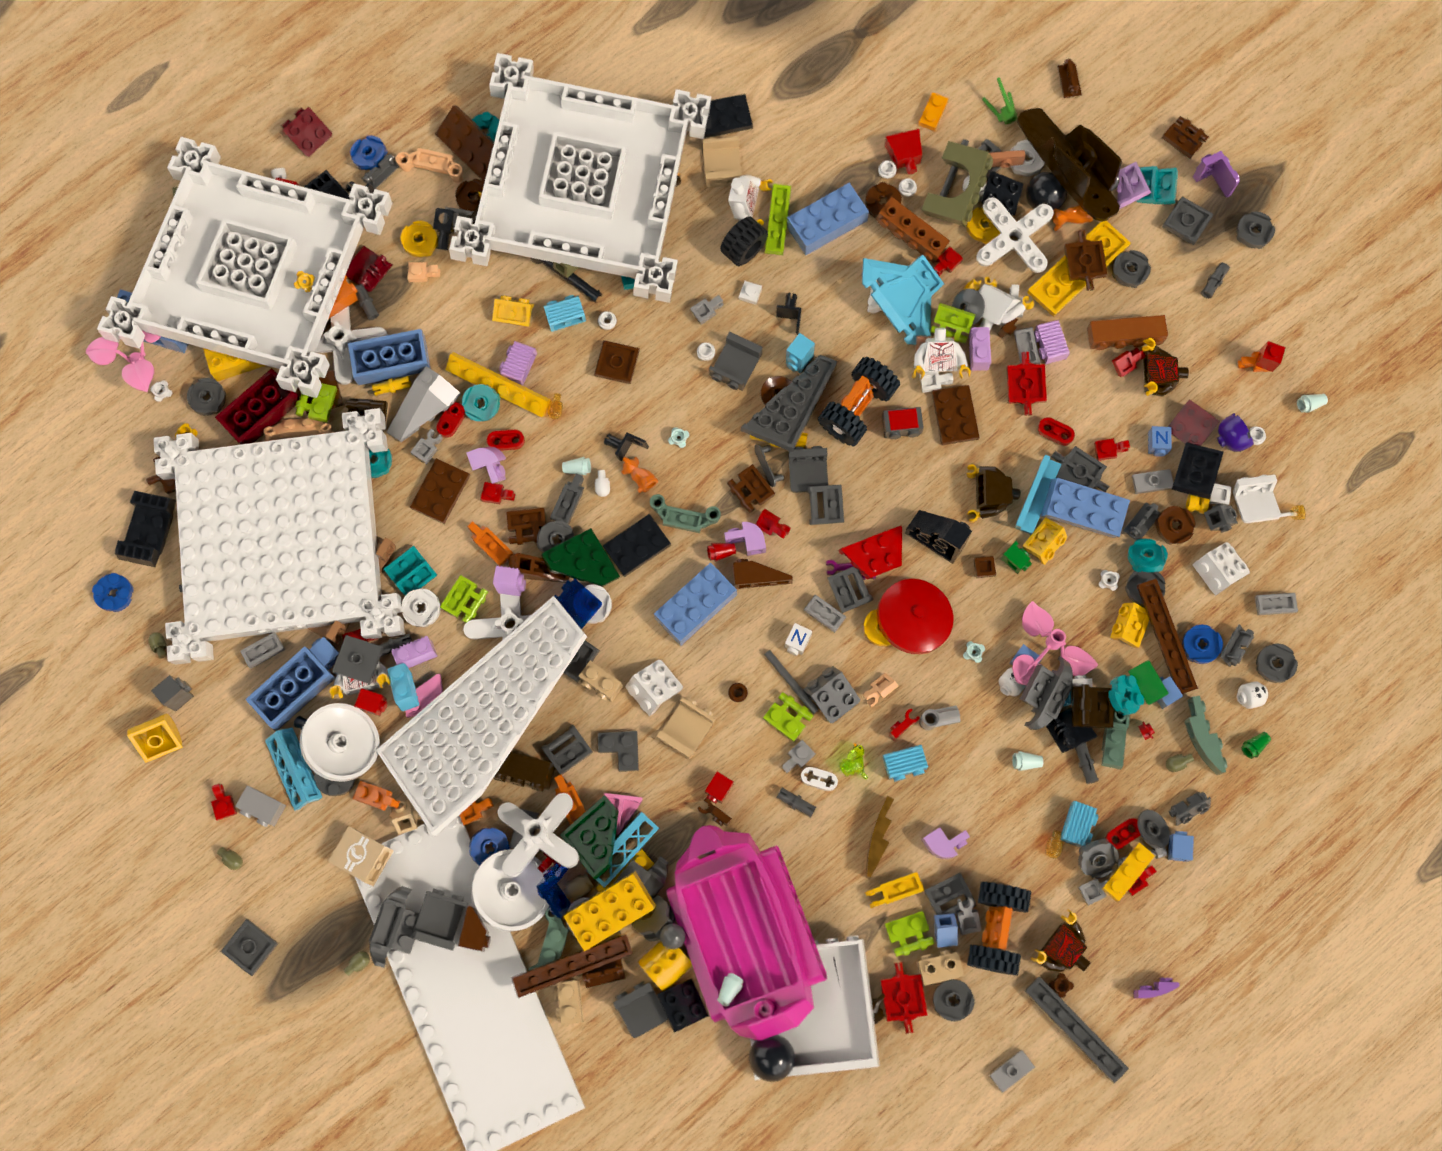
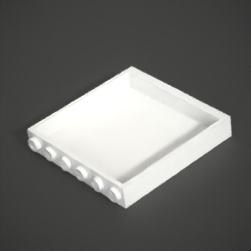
M858 936L846 937L847 941L839 942L838 938L826 939V944H818V941H815L827 973V980L811 986L814 1008L799 1026L777 1034L786 1038L791 1043L795 1052V1064L788 1076L880 1066L864 940H859ZM833 957H835L837 973H836V969H835V964H834ZM750 1039V1040H751V1047H752L753 1043L756 1041V1040H754V1039ZM754 1074L755 1080H759L760 1078Z

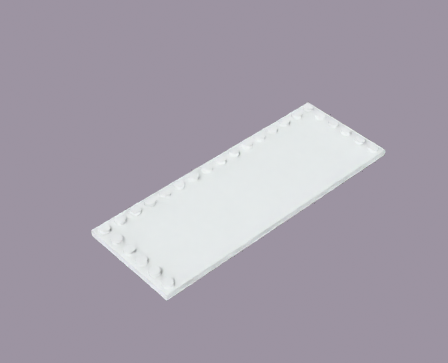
M459 815L437 835L432 834L426 824L418 826V829L403 833L382 843V845L394 851L374 886L355 877L374 925L382 902L401 886L412 889L405 901V909L420 913L426 891L432 892L433 888L444 891V896L450 898L452 894L464 898L463 902H467L468 906L475 908L471 896V886L479 865L469 855L471 838ZM464 907L453 940L455 942L453 951L415 940L410 954L391 948L390 952L387 953V958L466 1151H497L586 1107L537 993L533 992L520 998L516 995L511 977L524 973L527 969L511 932L496 929L481 918L489 931L488 936H491L489 948H485V952L459 947L458 944L467 907Z

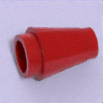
M711 543V545L707 546L708 558L710 561L714 560L716 562L736 554L735 544Z

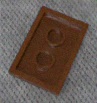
M969 385L932 390L941 444L948 445L979 440L980 437Z
M436 458L410 508L445 524L470 474Z

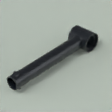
M530 258L533 263H543L590 298V301L596 303L597 298L602 296L599 289L597 291L575 273L566 278L553 268V262Z

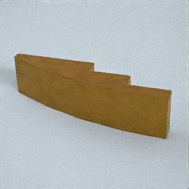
M889 796L886 797L871 834L866 867V878L868 879L871 878L890 843L883 839L892 820L885 817L894 801Z

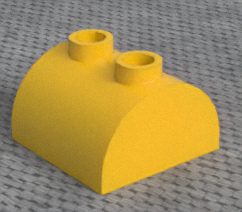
M167 713L127 730V736L145 763L183 748L177 726Z
M661 940L637 961L663 992L670 988L692 967L691 960L680 948L668 949L663 946Z

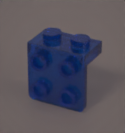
M574 578L572 582L567 580L561 587L563 592L559 596L555 594L554 597L582 629L600 609L602 602Z
M555 863L547 869L548 872L542 876L543 878L536 888L539 896L548 903L551 913L561 919L570 908L571 903L557 882L561 880L569 868Z

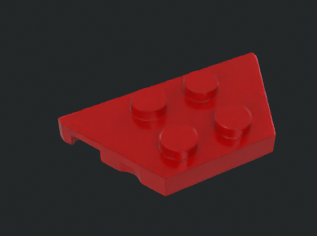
M902 525L840 548L838 551L841 555L844 554L851 561L850 564L857 568L867 580L902 566Z

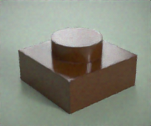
M1015 318L1004 324L997 335L1001 338L1007 334L1010 336L1017 328L1015 323L1018 319Z
M994 556L974 558L976 579L996 576Z

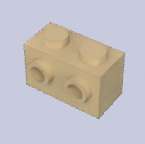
M592 661L588 662L579 675L581 684L589 690L592 688L597 691L596 695L604 701L608 699L612 702L623 688L622 682Z
M952 949L941 951V956L934 958L933 954L920 956L921 961H917L923 986L964 977L959 953H953Z
M580 981L557 983V988H554L555 1000H559V1008L556 1009L557 1021H561V1025L584 1022Z

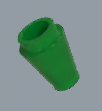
M1266 732L1252 737L1243 743L1241 747L1242 752L1250 759L1257 758L1269 744L1271 737Z

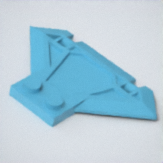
M919 256L909 266L863 258L862 284L865 288L870 286L873 289L872 298L899 333L902 330L907 335L904 338L905 342L916 345V335L930 336L931 297L944 285V282L925 256Z

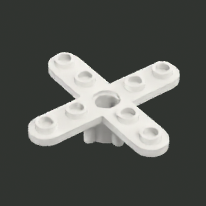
M986 199L983 204V212L1001 234L978 251L976 256L977 262L984 267L990 266L1010 250H1015L1031 271L1035 273L1043 272L1047 267V259L1029 236L1052 219V207L1047 204H1041L1016 222L998 199ZM1009 236H1016L1018 240H1011Z
M348 306L331 317V328L329 332L322 334L315 353L333 352L335 378L340 384L347 385L354 379L348 343L387 336L388 334L381 327L351 330Z
M500 594L501 617L470 620L464 625V634L469 639L502 637V640L505 639L531 616H521L520 596ZM515 621L514 627L506 628L507 622Z
M558 794L538 819H533L510 802L503 803L499 807L498 817L501 821L523 836L503 863V872L507 876H519L539 850H542L563 867L572 868L578 863V852L553 833L573 807V800L568 794ZM540 829L538 835L532 836L534 830Z

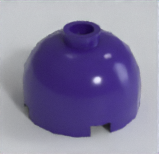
M1235 413L1222 420L1218 427L1219 437H1217L1221 447L1225 446L1230 451L1241 452L1254 445L1252 437L1248 439L1247 433L1249 430L1240 416H1235Z

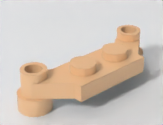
M418 148L416 152L411 154L400 152L396 156L398 166L405 172L416 167L448 174L455 183L463 181V169L460 164L453 161V155Z
M309 418L282 420L280 424L274 427H266L264 429V441L334 433L329 423Z

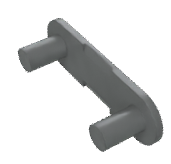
M756 444L755 453L767 481L771 487H775L776 482L784 480L783 474L774 476L771 468L768 466L764 453L771 451L770 445L761 447L759 444Z

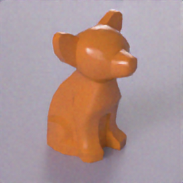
M1080 205L1070 207L1065 211L1053 210L1052 219L1056 225L1054 231L1059 230L1066 222L1083 224L1093 221V218Z
M637 457L633 459L623 458L624 464L621 472L624 475H631L632 480L638 485L637 491L639 493L649 491L658 483V479L652 472L638 467L639 460Z

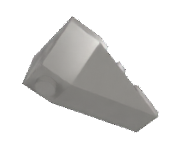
M426 366L412 384L387 433L398 441L403 442L417 432L421 425L428 420L431 422L435 419L434 416L442 410L445 412L449 409L461 393L441 375Z

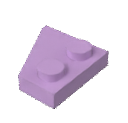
M1137 162L1119 171L1117 201L1120 209L1151 193Z

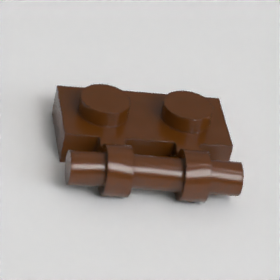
M1180 116L1176 122L1181 126L1173 123L1163 134L1162 139L1191 159L1203 145L1199 139L1205 143L1209 136L1204 133L1203 129H1198L1191 124L1192 121L1188 118L1184 119Z
M753 464L738 474V478L741 480L739 483L736 484L733 479L727 482L731 488V493L737 496L740 500V505L746 508L749 513L755 510L751 504L753 501L756 500L760 506L775 496V492ZM744 487H746L751 494L748 497H746L744 493L741 491Z
M545 508L506 512L508 531H516V536L509 537V543L524 545L525 542L537 543L539 528L546 524ZM533 529V534H522V530Z

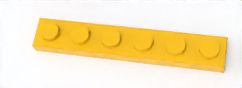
M455 352L449 355L446 371L475 385H489L501 398L542 418L546 415L551 399Z

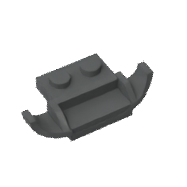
M1060 656L1058 658L1060 661L1058 671L1052 670L1051 672L1044 666L1037 664L1020 697V700L1033 708L1031 712L1035 714L1034 718L1024 725L1031 730L1043 728L1053 719H1057L1074 685L1072 684V667L1068 661Z
M660 856L654 866L647 871L632 859L614 883L636 871L651 898L654 899L665 884L668 862Z
M401 886L382 902L369 939L370 955L375 966L385 968L386 956L391 948L408 954L411 953L415 942L411 937L419 913L405 909V901L412 890L410 888Z

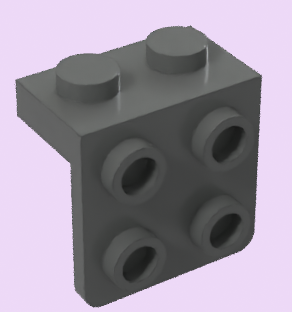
M813 446L811 449L795 447L793 452L789 451L790 488L793 493L807 492V487L828 485L827 448L822 446Z
M834 666L825 669L821 676L811 680L807 687L803 689L808 697L814 700L830 723L836 722L860 702V698L844 674Z
M644 981L634 986L635 991L629 994L625 991L616 996L617 1001L613 1002L633 1038L643 1035L668 1020L651 983L645 984Z

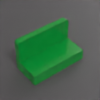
M1149 660L1128 671L1130 676L1132 675L1136 678L1140 692L1148 705H1152L1169 694Z

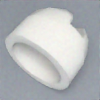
M285 168L271 170L272 178L286 179Z

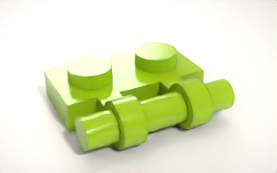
M940 303L934 322L941 325L940 327L933 325L931 333L935 334V328H946L947 326L956 329V333L946 330L947 337H954V342L966 344L968 337L961 335V333L969 334L976 314Z
M321 383L322 386L318 397H313L312 404L307 403L308 396L301 392L300 400L296 403L297 410L295 414L303 416L304 411H308L309 419L327 423L337 387Z
M460 575L440 608L458 618L461 612L465 613L462 621L467 623L476 617V611L486 601L485 597L488 591L482 588L479 594L474 592L477 584ZM471 597L474 599V602L470 608H467L465 605Z
M782 692L778 698L784 704L780 707L774 702L763 719L794 742L806 727L800 722L804 717L810 722L814 715L808 711L807 707H802L794 701V697ZM791 707L798 714L794 717L786 710Z
M923 911L884 924L890 942L899 941L901 946L893 949L896 957L910 955V952L918 949L925 950L927 946L934 944L932 936L925 939L922 933L929 931ZM916 935L918 941L910 944L906 943V938Z

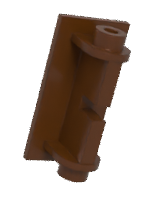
M1066 59L1063 65H1058L1064 98L1082 96L1076 64L1071 59Z
M621 959L582 974L586 988L626 979Z

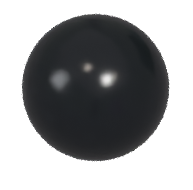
M1042 172L1034 176L1028 183L1026 198L1033 209L1041 204H1047L1054 210L1062 207L1067 198V191L1052 172Z
M775 1035L761 1041L756 1040L753 1043L749 1052V1064L754 1074L760 1079L767 1082H778L791 1073L795 1064V1052L791 1043L786 1038Z

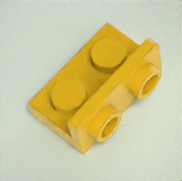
M505 295L495 299L492 321L530 326L531 311L534 303H529V299L519 298L518 301L511 300V296Z
M1045 517L1023 544V549L1038 557L1040 562L1045 565L1048 560L1054 557L1056 550L1065 543L1067 534L1064 527Z
M1123 603L1119 609L1117 620L1112 627L1110 638L1113 640L1120 639L1134 648H1139L1149 622L1145 608L1136 603Z

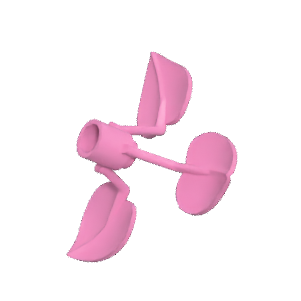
M142 331L145 335L144 339L148 343L156 342L161 337ZM103 337L97 338L89 344L86 354L98 365L110 364L116 358V353L125 358L127 362H130L122 370L124 381L137 390L148 392L150 382L154 376V367L151 362L144 358L146 353L144 352L143 342L140 346L141 352H134L130 357L117 350L119 343L104 339Z
M1033 601L1027 606L1023 613L1022 626L1030 636L1035 637L1039 634L1042 637L1048 636L1045 641L1047 647L1035 661L1029 655H1020L1014 660L1012 670L1017 683L1027 686L1038 662L1049 649L1057 650L1060 646L1061 657L1070 663L1073 676L1085 675L1098 666L1097 662L1079 647L1068 646L1064 650L1066 635L1060 629L1052 631L1054 621L1050 614Z

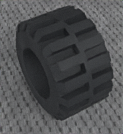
M751 216L743 218L726 234L720 251L736 266L740 267L748 263L759 253L767 240L768 231Z

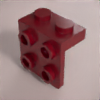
M308 106L305 109L301 107L295 112L294 115L296 117L292 121L288 119L281 125L283 129L280 131L284 137L288 136L306 157L311 156L332 137V132Z

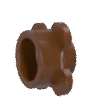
M1059 973L1057 978L1049 983V987L1054 989L1060 998H1064L1066 993L1074 988V984L1066 978L1064 973Z

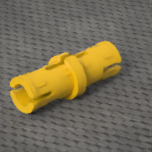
M406 376L394 380L391 378L386 382L373 384L372 389L373 391L375 390L374 395L378 396L388 392L395 393L396 390L411 387L412 384L409 381L410 377Z

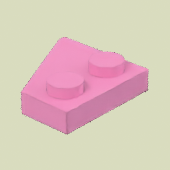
M436 674L416 689L420 704L417 707L405 710L407 718L415 717L443 692L440 674Z
M604 793L619 811L616 835L619 836L641 804L643 798Z

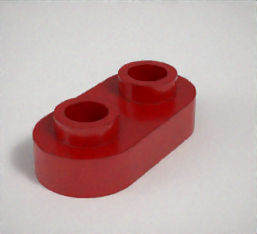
M454 402L441 416L436 428L442 437H452L459 428L466 415L462 404ZM454 409H458L457 413H452ZM445 424L449 425L447 429H443Z
M1043 418L1038 425V432L1041 436L1062 446L1071 444L1075 438V432L1070 426L1053 418ZM1044 427H1049L1050 431H1046ZM1061 435H1066L1067 439H1063Z
M516 429L493 431L487 436L488 446L495 447L500 451L517 450L525 443L523 433ZM517 438L519 439V441L517 443H513V439ZM500 440L499 444H494V441Z
M1135 818L1125 820L1106 834L1105 839L1113 844L1117 850L1123 848L1141 835L1138 829V820ZM1129 825L1134 827L1133 833L1128 830ZM1113 836L1118 838V843L1112 842Z

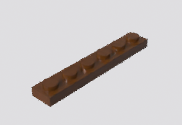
M1157 578L1136 585L1172 680L1182 694L1198 689Z
M623 934L594 945L586 951L581 950L513 976L511 980L516 995L520 998L629 956L633 952L627 935Z

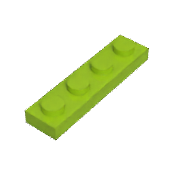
M773 184L765 254L783 255L791 194L790 185Z

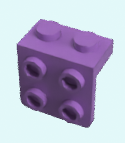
M1222 151L1204 156L1193 175L1196 182L1212 175L1226 197L1231 196L1239 184L1238 173L1233 170L1228 157L1224 156Z

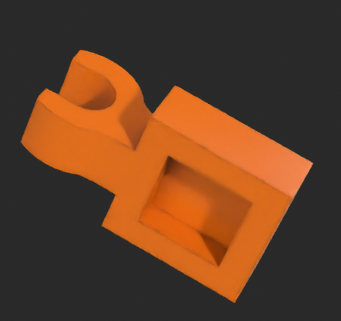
M1253 352L1251 354L1252 357L1244 356L1241 357V360H1238V368L1240 369L1253 367V372H1271L1255 366L1259 352Z
M489 798L479 803L474 801L459 815L463 825L466 826L483 818L481 812L494 807L493 802Z

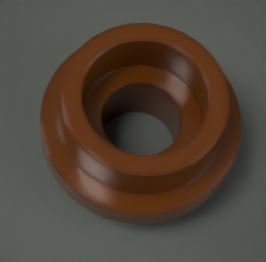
M734 683L730 686L728 695L732 701L738 703L747 698L748 690L742 683ZM736 690H740L742 694L740 696H736L734 692Z

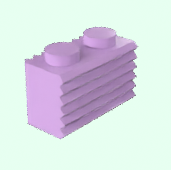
M1059 320L1037 325L1034 330L1035 341L1039 343V356L1041 359H1044L1045 364L1067 359L1069 350Z
M973 327L968 337L970 345V370H989L991 364L989 327Z
M514 341V344L510 345L507 350L508 357L506 361H503L500 365V374L523 386L536 358V349Z
M496 566L493 584L497 592L521 596V592L525 591L526 588L524 575L520 573L518 568L514 569L513 567L511 569L506 566L504 568L503 566Z
M428 636L421 637L417 641L414 640L410 644H403V647H396L395 650L392 649L391 651L396 665L404 663L408 668L438 657L433 642Z

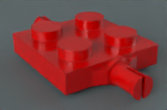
M1022 352L1021 364L1007 365L1008 404L1019 403L1024 405V416H1031L1032 404L1046 403L1045 364L1029 363V352Z
M899 962V967L898 963H894L896 976L891 979L880 980L882 993L885 994L883 1001L887 1022L904 1021L905 1034H909V1030L910 1033H914L912 1020L917 1017L928 1016L921 974L911 976L904 974L903 962Z

